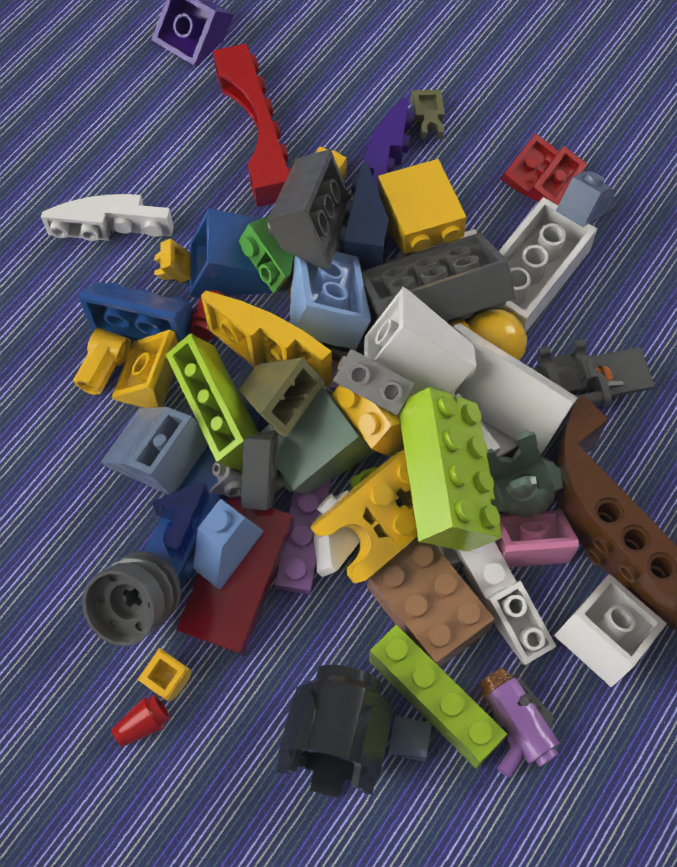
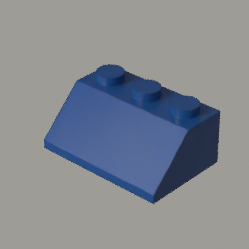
M97 282L79 293L78 298L92 331L102 328L137 341L171 329L175 332L178 343L191 332L192 304L181 297L169 298L157 295L150 290L138 291L126 288L119 283L107 284L103 282Z

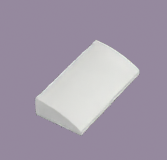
M459 323L453 326L456 331L474 345L477 363L472 377L467 381L464 380L458 386L454 396L460 393L464 399L476 402L481 412V419L515 441L516 436L524 430L534 432L536 435V447L541 456L578 397Z

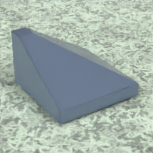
M395 716L388 754L425 762L432 723Z

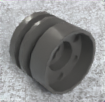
M135 551L122 557L119 561H116L110 567L95 575L86 585L82 597L83 614L89 627L101 639L113 645L130 646L142 641L175 612L181 598L180 581L174 568L163 557L152 552Z

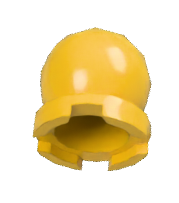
M484 309L474 314L468 323L464 319L456 318L446 321L452 327L459 323L519 361L526 353L527 335L521 321L513 313L502 309Z

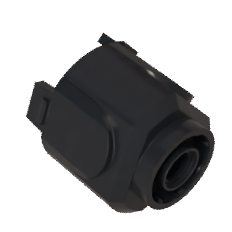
M320 666L315 680L305 682L296 687L278 752L279 761L276 771L282 774L297 772L298 767L312 771L311 792L339 798L344 780L352 781L351 785L365 794L372 795L375 782L380 778L394 711L389 702L379 695L382 685L381 681L365 671L348 666Z

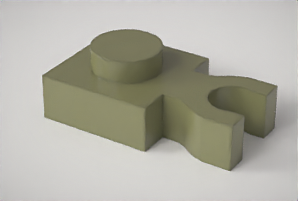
M412 90L410 100L414 122H422L419 131L420 140L426 139L428 129L435 131L436 139H442L444 135L442 122L445 111L441 90Z

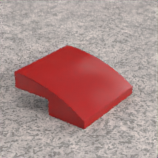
M535 133L500 179L516 191L537 202H540L544 197L558 205L572 178L582 173L587 163L565 146L560 151L556 150Z

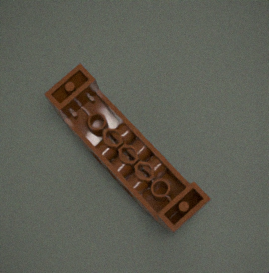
M582 395L577 399L570 413L554 458V464L556 467H560L563 488L555 494L559 509L563 511L579 543L586 549L585 552L589 560L594 565L601 566L608 574H611L666 622L667 626L677 630V545L588 455L596 447L608 418L585 395Z

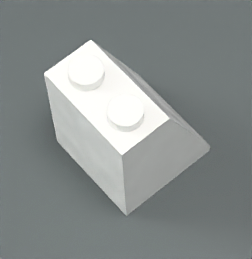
M402 287L365 335L364 356L415 383L408 398L428 387L450 393L453 397L458 386L464 380H469L476 370L477 363L474 345L404 287Z

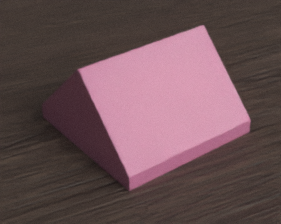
M562 510L544 511L539 515L527 518L512 514H500L502 538L496 540V545L508 567L570 563L579 547V540Z

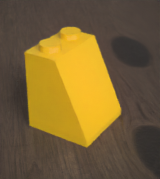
M439 159L378 176V192L389 219L388 232L403 254L424 251L428 247L445 242L450 243L464 237L467 217Z
M341 385L336 388L331 395L371 449L389 457L404 450L399 414L395 415Z

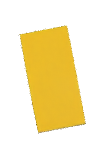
M209 291L201 294L209 331L253 368L265 361L269 363L303 358L325 381V386L329 388L333 384L332 351L305 331L268 311L241 300Z

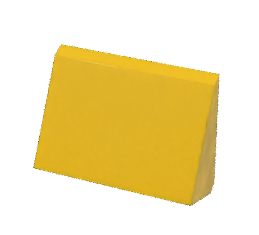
M169 329L133 342L112 394V399L143 408L163 406L174 377L173 369L165 355L178 344L174 331Z

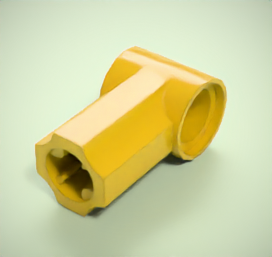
M102 328L95 329L88 342V354L73 379L74 384L86 393L94 396L95 394L101 395L116 365L121 366L126 361L131 348V340Z

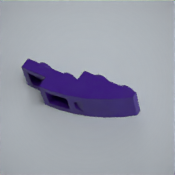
M402 98L386 113L376 127L367 146L363 162L368 163L377 190L378 176L393 172L395 165H401L403 153H409L410 135L405 134L406 129H412L413 111H408L409 98Z

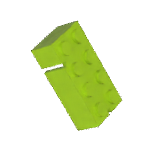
M428 387L407 398L399 412L418 541L469 552L501 539L500 514L497 507L491 504V501L495 500L493 491L494 481L490 474L487 458L488 449L484 441L481 412L478 404L459 396L452 397V394L433 387Z

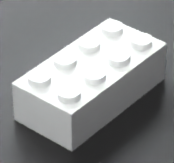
M544 197L499 250L508 260L516 299L506 301L507 303L504 306L496 309L513 313L521 321L525 333L590 252L597 232V228L590 224L582 227L556 212L558 205Z

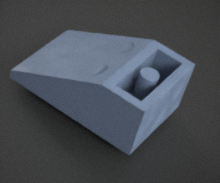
M169 407L139 408L104 456L101 463L112 470L173 496L208 446V443L199 424L192 416Z

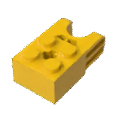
M405 450L391 456L311 525V530L318 537L331 535L341 527L350 528L357 534L360 539V550L354 561L347 567V575L353 583L366 581L418 536ZM397 495L401 498V506H398L395 501L399 498Z

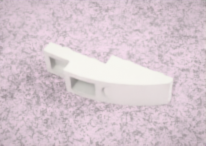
M132 194L100 195L77 199L45 210L41 215L48 235L57 238H83L88 241H109L111 231H117L122 234L140 233L153 237H172L174 227L169 208L144 206L141 195Z
M495 541L469 552L455 549L464 565L461 569L474 592L495 618L494 624L524 665L556 647L522 582L515 580Z

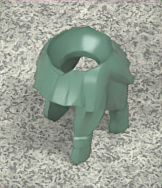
M524 430L516 436L517 445L520 448L512 458L497 457L492 448L488 449L487 458L490 474L494 481L493 491L495 500L491 501V504L497 507L498 512H507L514 516L527 518L539 515L550 508V505L554 502L555 494L563 488L560 467H556L554 462L549 461L546 457L540 456V452L536 447L535 433Z

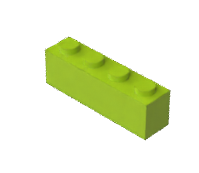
M190 333L165 355L216 462L242 472L244 440L249 436L259 434L215 346Z
M397 625L370 649L369 662L432 723L475 769L484 762L507 736V733Z

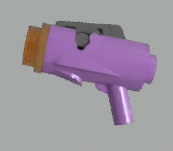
M502 667L479 683L483 690L481 695L490 706L497 724L500 727L503 726L509 734L507 742L510 749L497 768L500 773L510 778L523 757L528 764L536 761L539 767L559 755L555 747L560 742L550 728L554 716L522 680L517 681L512 673L508 674L504 667Z

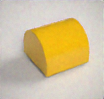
M159 648L137 680L166 701H172L187 684L192 670Z

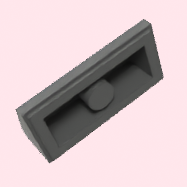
M277 431L249 436L244 440L241 506L243 508L268 510L275 499L278 450Z

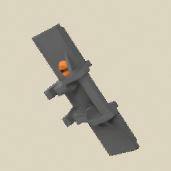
M585 339L574 341L572 352L566 355L550 357L549 346L538 349V368L533 370L571 394L590 390L591 393L582 395H585L595 406L602 404L603 407H608L612 405V397L651 390L655 387L641 346L592 357L590 355L586 356Z

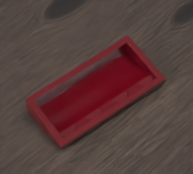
M228 497L227 504L251 520L264 532L221 589L216 588L198 573L176 631L244 656L295 520L293 515L273 508H268V510L243 508L241 506V499Z

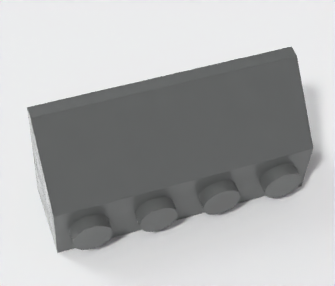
M331 149L296 158L267 219L269 233L272 237L276 238L280 249L323 270L330 268L339 243L342 225L345 226L347 221L345 219L347 201L350 199Z

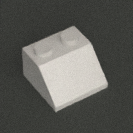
M609 574L554 636L610 687H613L636 665L667 623Z

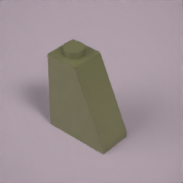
M303 358L257 364L239 388V391L282 437H287L325 381Z

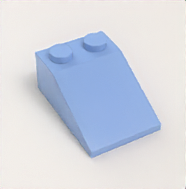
M335 251L330 268L323 270L294 256L290 303L291 324L305 331L318 342L356 350L371 321L359 258Z

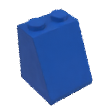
M208 208L189 242V252L191 253L189 296L201 297V294L205 291L210 292L212 290L222 292L225 295L272 293L269 286L261 279L252 261L244 254L238 242L248 224L259 220V218Z

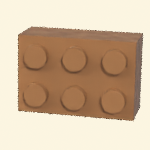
M418 539L401 550L367 579V588L395 625L410 637L440 668L488 633L495 620L436 545L419 542Z

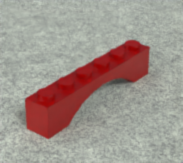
M247 43L213 50L215 71L222 93L234 99L248 112L259 132L254 154L248 163L249 180L256 205L260 207L276 202L292 167L287 168L285 163L288 162L285 144H279L278 139H281L277 120H271L273 108L270 98L265 99L263 95L266 94L264 79L262 76L257 77L256 74L259 72L256 55H250Z

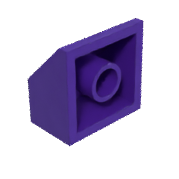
M166 0L151 40L193 66H198L224 41L234 14L210 0Z

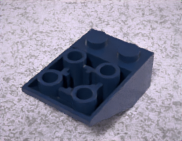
M362 162L360 174H354L351 187V193H354L353 200L348 199L345 219H348L346 226L342 225L339 236V245H342L340 252L358 257L361 271L386 263L389 219L367 162Z

